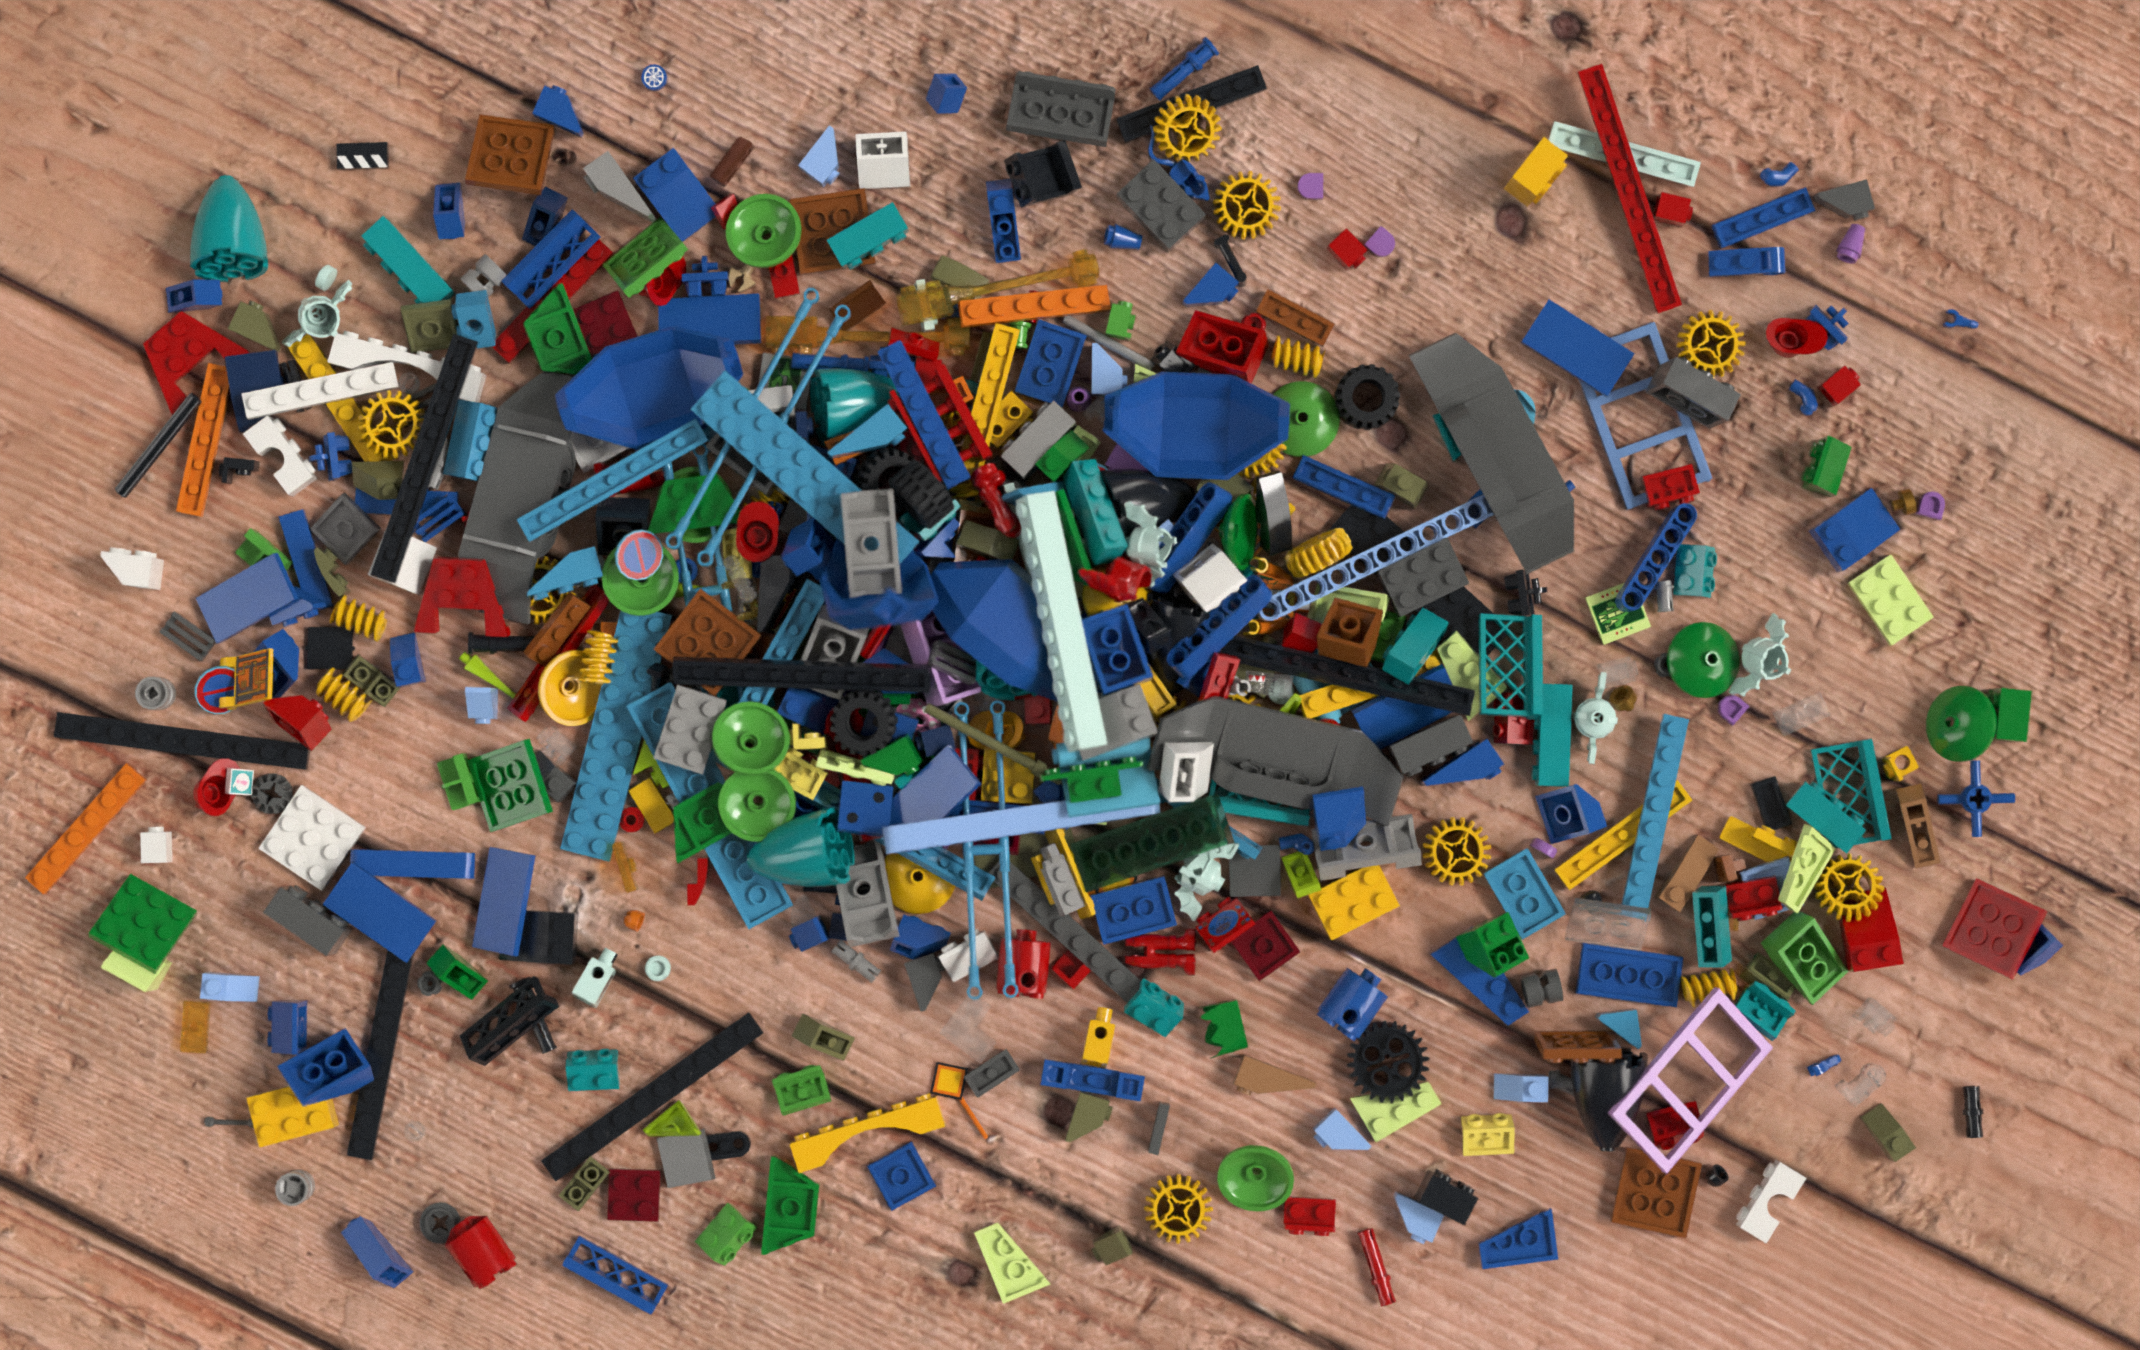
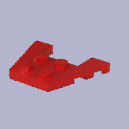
M183 311L179 312L143 343L172 415L187 397L177 385V382L215 349L224 359L225 356L250 353L245 348Z
M436 557L433 559L414 632H439V608L484 610L485 636L508 637L511 635L510 628L506 626L503 618L504 611L502 606L498 604L494 593L496 589L485 559Z

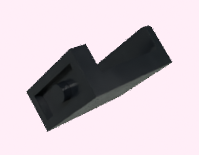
M1065 140L1056 142L1047 148L1023 154L1017 152L1004 160L1006 172L1010 176L1015 197L1019 201L1021 208L1069 196L1082 188Z

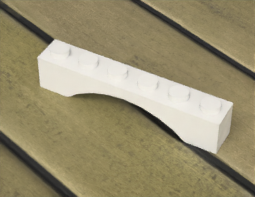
M344 331L343 335L336 334L334 337L328 363L349 370L393 362L422 369L438 380L445 359L442 357L441 361L431 359L432 354L417 351L416 355L407 352V347L393 344L392 348L382 346L383 341L368 337V341L358 339V334ZM471 365L459 400L479 403L486 375L480 372V367Z

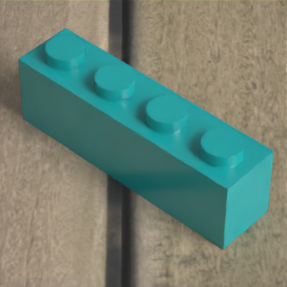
M384 215L361 235L366 241L363 246L370 254L374 256L377 253L383 259L380 263L381 266L390 275L394 272L400 278L397 283L405 292L408 293L411 290L417 296L414 300L416 304L448 300L456 294Z
M1096 459L1073 461L1062 478L1094 565L1112 563L1115 558L1121 557L1128 545Z
M1543 684V715L1534 720L1537 740H1533L1532 754L1536 755V765H1532L1531 779L1536 780V786H1569L1573 685Z

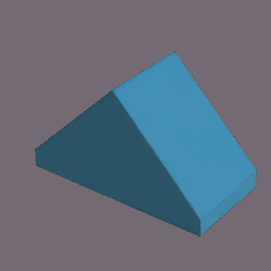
M1636 1009L1597 1013L1596 1019L1638 1050L1641 1048V1035Z

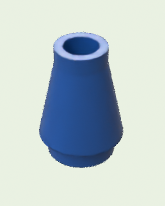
M1114 224V226L1108 225L1104 236V245H1108L1112 249L1139 250L1143 236L1117 224Z

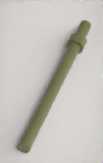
M928 703L924 710L928 715L1030 769L1031 773L1037 777L1045 775L1044 770L1049 769L1044 762L1040 760L1036 762ZM1061 779L1050 780L1057 785H1060L1062 782Z

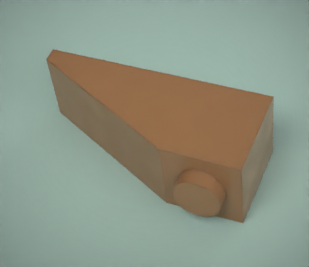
M1917 784L1896 789L1915 868L1941 863L1922 785Z
M1697 834L1654 897L1672 910L1680 912L1692 896V892L1697 888L1719 849Z
M1245 1054L1242 1057L1233 1084L1238 1086L1237 1091L1251 1096L1252 1092L1257 1094L1311 1089L1316 1086V1082Z

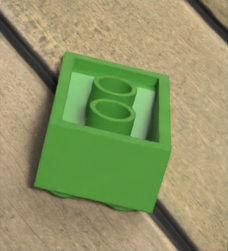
M1801 911L1798 914L1793 912L1761 942L1773 963L1811 1005L1816 1003L1849 972L1816 920Z

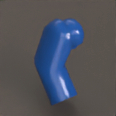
M1789 162L1781 171L1771 170L1770 168L1762 170L1760 178L1768 186L1781 187L1799 169L1794 163Z
M1794 379L1788 390L1801 397L1803 404L1800 411L1804 415L1810 416L1818 407L1815 393L1811 388Z

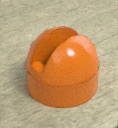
M638 910L628 911L623 919L625 926L638 932L644 922L645 913Z

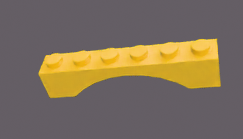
M930 1093L915 1097L917 1102L908 1105L906 1101L898 1102L891 1105L892 1110L882 1112L880 1108L868 1112V1117L858 1120L857 1116L843 1120L844 1125L836 1128L833 1127V1124L818 1128L819 1133L810 1136L809 1132L794 1136L795 1141L790 1143V1147L798 1172L802 1173L823 1166L840 1144L866 1130L880 1127H896L924 1134L945 1127L946 1123L937 1095L931 1097Z

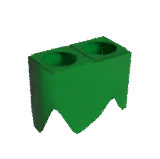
M1237 999L1198 1007H1203V1012H1205L1201 1018L1203 1020H1211L1207 1027L1205 1042L1222 1047L1220 1052L1210 1057V1059L1248 1048Z

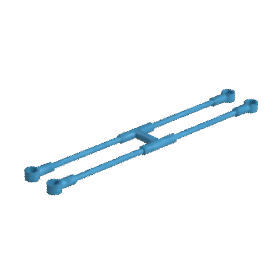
M808 288L804 291V300L795 314L796 318L753 393L757 399L801 320H804L812 305L819 301V293L815 288ZM808 293H815L816 298L814 300H808ZM839 305L836 308L835 318L826 332V338L784 413L780 414L779 418L786 424L790 419L791 411L832 338L836 337L843 322L850 318L851 312L846 305ZM841 309H845L848 312L845 317L838 315ZM726 441L685 516L681 517L674 532L666 537V544L670 549L677 550L681 547V538L691 522L689 520L731 447L729 442ZM755 465L716 534H713L705 550L698 554L697 560L701 566L708 567L713 563V555L722 540L721 536L759 470ZM673 537L678 538V544L675 546L669 544L670 539ZM705 554L709 555V562L702 563L701 557Z
M702 444L700 446L705 447V453L698 455L696 452L697 448L693 449V454L697 457L700 476H705L709 473L707 460L709 451L706 448L707 445ZM672 462L662 467L664 481L674 480ZM717 526L710 527L712 536L716 534ZM681 538L682 544L678 549L685 605L689 604L701 588L710 596L720 595L721 604L732 611L726 568L722 562L720 544L715 551L717 565L715 569L718 585L693 589L690 571L687 569L683 539ZM701 686V692L708 694V691ZM737 686L739 700L744 693L743 686Z
M996 700L991 703L990 712L993 715V733L996 735V740L1002 743L1005 705L1003 702ZM959 702L954 707L957 719L967 723L969 706L965 702ZM995 704L1002 706L1000 713L993 711L992 708ZM961 705L967 709L966 713L962 715L957 712V708ZM958 731L961 759L967 765V735ZM996 751L999 810H1005L1003 755ZM969 797L963 801V816L970 815ZM1009 836L999 838V844L973 845V842L963 843L970 951L967 995L973 1000L979 999L982 995V988L979 986V967L976 963L972 876L974 873L973 855L999 854L1003 885L1006 965H1004L1005 986L1003 987V993L1008 998H1013L1018 994V986L1015 984V965L1012 961L1008 872H1010ZM1009 985L1014 986L1016 989L1015 994L1008 995L1006 987ZM972 987L979 989L980 993L977 997L970 995Z

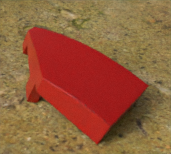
M697 858V883L687 884V906H695L703 893L708 879L710 858Z

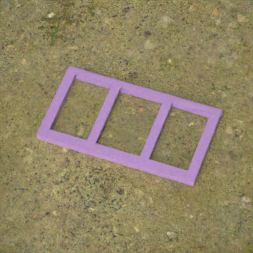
M1714 987L1645 1068L1635 1086L1611 1108L1608 1114L1660 1168L1661 1172L1667 1174L1773 1047L1719 988ZM1717 1005L1757 1048L1734 1076L1725 1069L1693 1034ZM1686 1041L1726 1084L1698 1119L1657 1076ZM1650 1084L1690 1126V1129L1666 1157L1625 1114Z

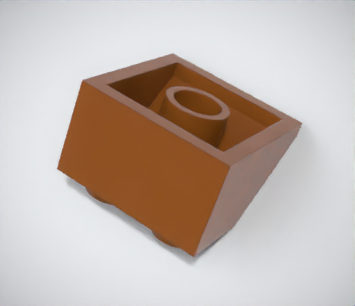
M1335 597L1317 635L1319 655L1367 668L1376 648L1383 610Z

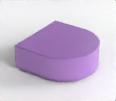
M1307 173L1300 178L1297 188L1303 198L1323 200V173Z
M1380 226L1364 246L1374 255L1385 257L1393 251L1395 240L1385 228Z
M1937 492L1923 494L1919 498L1915 514L1941 520L1945 508L1944 498Z
M1728 695L1719 701L1718 713L1733 726L1750 706L1739 697Z
M1534 838L1530 844L1531 847L1551 859L1557 853L1555 847L1539 838Z

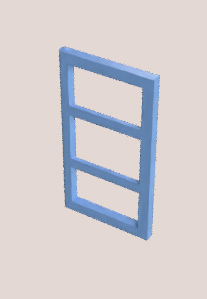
M1649 322L1645 326L1611 338L1617 343L1624 345L1649 336L1659 365L1669 361L1655 322ZM1652 377L1611 391L1607 397L1604 395L1597 397L1593 388L1579 380L1626 510L1645 504L1648 500L1646 492L1637 496L1633 495L1620 458L1680 436H1686L1699 472L1695 474L1697 484L1709 482L1713 479L1691 418L1677 410L1676 412L1681 423L1680 427L1616 449L1601 405L1647 389Z

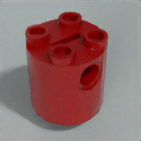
M1016 929V938H1011L1012 961L1015 965V984L1018 986V994L1015 997H1019V992H1022V996L1044 999V994H1046L1051 942L1036 940L1037 931ZM1005 937L1000 938L996 979L997 994H1004ZM1009 985L1006 987L1008 995L1015 994L1016 989L1014 986Z
M468 1216L451 1228L445 1247L466 1274L474 1288H485L496 1280L494 1275L497 1272L500 1274L505 1273L517 1264L514 1260L516 1256L509 1249L487 1216Z

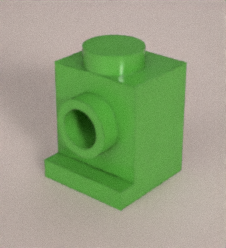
M1118 301V304L1112 303L1106 336L1130 341L1132 333H1127V330H1133L1136 315L1131 314L1132 303Z

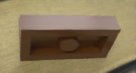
M869 280L832 306L829 311L835 318V310L839 305L849 307L851 316L841 326L846 333L883 307L886 302L874 287L872 281ZM841 309L838 315L845 317L848 312L845 309Z

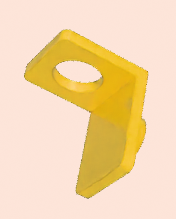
M1904 746L1882 758L1884 763L1882 768L1889 779L1892 778L1893 781L1903 780V776L1919 767L1908 746ZM1899 755H1905L1909 759V765L1904 770L1898 769L1895 764V759Z

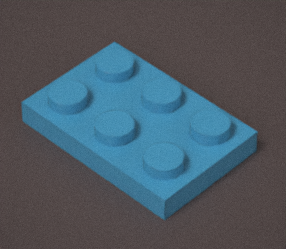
M1528 848L1483 873L1505 913L1509 912L1521 940L1566 915Z

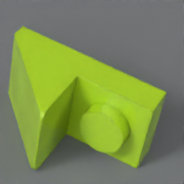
M644 741L633 775H637L652 767L654 771L650 774L656 786L661 785L662 788L669 787L670 785Z
M1298 851L1281 857L1291 887L1297 898L1321 890L1308 855Z

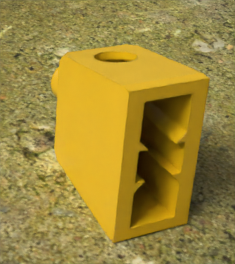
M1098 1007L1096 1019H1090L1081 1060L1082 1064L1101 1068L1107 1067L1115 1030V1024L1110 1023L1112 1009ZM1096 1031H1103L1105 1033L1104 1038H1097L1095 1036Z

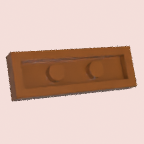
M1267 289L1256 310V313L1321 347L1324 346L1335 323Z
M569 592L523 653L545 667L591 606Z

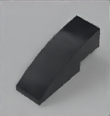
M1279 470L1257 476L1256 521L1261 524L1260 546L1270 556L1292 549L1289 503L1282 473Z

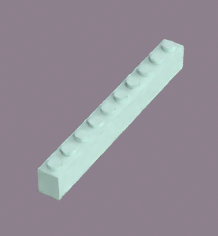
M1055 492L1026 495L1016 500V514L1021 522V538L1026 546V562L1031 570L1032 590L1036 594L1038 604L1037 615L1041 619L1043 628L1042 639L1047 647V662L1052 671L1053 691L1057 696L1059 705L1058 715L1064 728V743L1069 753L1106 745L1107 740Z

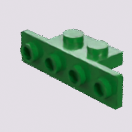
M1136 756L1121 758V763L1111 765V761L1106 760L1095 762L1096 767L1086 768L1085 764L1070 766V771L1060 772V768L1044 770L1045 775H1040L1039 778L1040 781L1066 778L1070 803L1122 796L1118 770L1143 766V761H1136Z

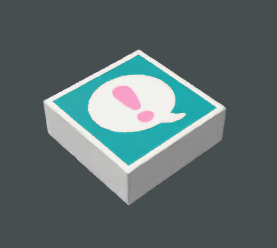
M227 768L225 794L252 795L254 770Z

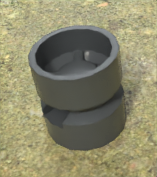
M1557 969L1542 971L1540 976H1537L1535 973L1521 976V986L1527 1008L1541 1006L1543 1001H1547L1549 1004L1563 1001V991Z

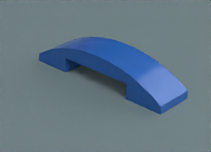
M1044 1059L1040 1085L1115 1096L1116 1098L1141 1102L1145 1076Z

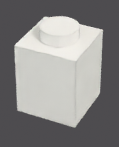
M148 827V832L140 833L141 863L172 862V832H164V827Z

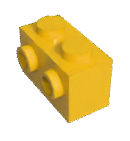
M1012 391L1000 403L990 443L997 450L1004 447L1009 440L1012 439L1014 441L1016 438L1013 435L1028 421L1033 422L1030 418L1033 415V411Z

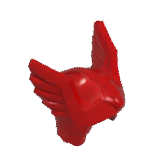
M1125 551L1121 557L1115 558L1112 563H1107L1105 574L1086 569L1078 571V574L1091 589L1104 593L1115 603L1127 600L1135 601L1137 600L1138 589L1141 587L1147 588L1151 585V569L1145 564L1132 562Z

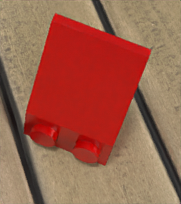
M1195 310L1176 350V354L1213 374L1235 375L1252 384L1269 344L1266 331L1263 329Z
M1884 888L1883 892L1879 893L1883 896L1882 901L1876 902L1878 904L1877 910L1870 909L1871 914L1869 917H1866L1861 912L1860 921H1857L1854 915H1852L1850 922L1846 921V915H1842L1839 920L1848 971L1857 972L1904 964L1900 938L1886 888ZM1866 890L1864 893L1869 896L1870 890ZM1846 900L1843 904L1855 905L1861 902L1857 903L1854 900Z

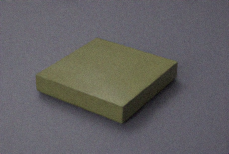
M452 299L401 306V314L411 353L449 348L453 334L457 335L458 325L457 320H454L452 315Z

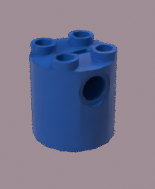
M1346 968L1319 1006V1011L1316 1015L1333 1027L1339 1024L1337 1029L1355 1041L1356 1038H1360L1388 998L1387 995L1376 988L1382 979L1366 968L1360 976ZM1348 1010V1013L1343 1017L1344 1012Z

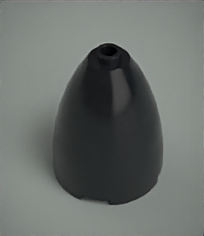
M1111 469L1100 471L1125 539L1130 537L1135 528L1141 527L1136 522L1127 518L1125 504L1128 501L1138 506L1145 505V510L1148 514L1158 517L1156 527L1159 528L1168 519L1171 523L1178 519L1195 497L1194 490L1188 483L1178 478L1156 477L1149 470Z
M1152 591L1148 593L1147 603L1171 630V643L1151 654L1145 650L1146 659L1170 695L1174 696V693H1180L1184 687L1176 682L1179 676L1167 663V654L1185 637L1190 638L1192 636L1193 645H1200L1203 642V638L1195 634L1197 632L1195 629L1199 627L1206 631L1204 625L1200 626V624L1205 619L1206 621L1208 620L1212 610L1205 612L1188 596L1174 598L1167 593L1159 594Z
M1621 1047V1059H1614V1062L1608 1063L1600 1062L1599 1059H1589L1588 1062L1578 1063L1570 1059L1573 1094L1581 1121L1592 1142L1601 1151H1615V1148L1619 1147L1628 1135L1608 1112L1635 1086L1648 1066V1055L1644 1052L1636 1055L1631 1052V1048ZM1644 1092L1625 1113L1633 1123L1639 1112Z

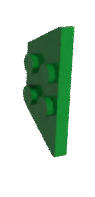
M560 283L523 322V326L541 371L577 374L592 358L564 285Z
M717 474L713 477L689 521L691 522L686 530L720 526L733 504L734 499ZM707 475L666 480L648 531L653 534L674 532L681 517H684ZM739 507L728 525L737 524L741 511Z
M1064 489L1055 492L1072 578L1073 581L1082 582L1088 586L1078 574V571L1080 569H1092Z
M720 782L714 783L673 807L677 863L682 862L732 833L723 823L719 813L718 800L723 786Z
M771 1156L761 1255L769 1254L772 1251L790 1246L815 1235L820 1184L805 1174L799 1173L797 1169L776 1156Z

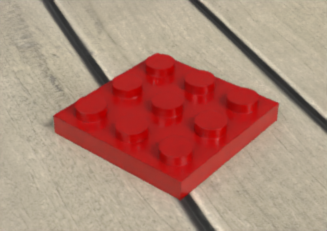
M1976 878L1942 946L2013 980L2047 911Z

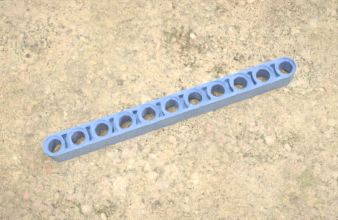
M1484 494L1273 594L1269 603L1274 606V614L1271 617H1267L1261 610L1257 617L1266 622L1276 620L1493 516L1494 513ZM1470 505L1476 506L1479 510V515L1476 519L1471 518L1468 514ZM1447 516H1452L1456 520V527L1453 530L1447 528L1445 524ZM1425 527H1430L1433 530L1434 536L1431 540H1426L1423 537L1422 532ZM1403 537L1411 542V548L1408 551H1404L1400 547V540ZM1380 548L1388 552L1386 562H1381L1377 558V551ZM1357 559L1363 560L1366 565L1363 573H1358L1354 569V563ZM1334 570L1340 571L1343 575V580L1340 584L1334 583L1331 579V574ZM1311 581H1316L1320 585V591L1317 595L1311 594L1308 590V585ZM1288 592H1293L1297 596V603L1294 606L1286 603L1285 596Z
M1066 801L895 825L884 827L882 830L886 854L1150 816L1160 814L1161 811L1158 804L1069 818Z

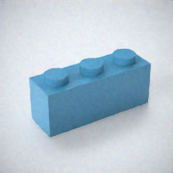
M459 400L443 474L478 482L496 419L497 407Z

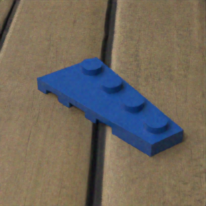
M1456 937L1430 954L1507 1026L1529 1012L1505 974L1502 973L1497 977H1492L1467 961Z

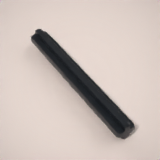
M190 393L115 487L116 492L120 496L128 497L200 406L202 401L197 395Z

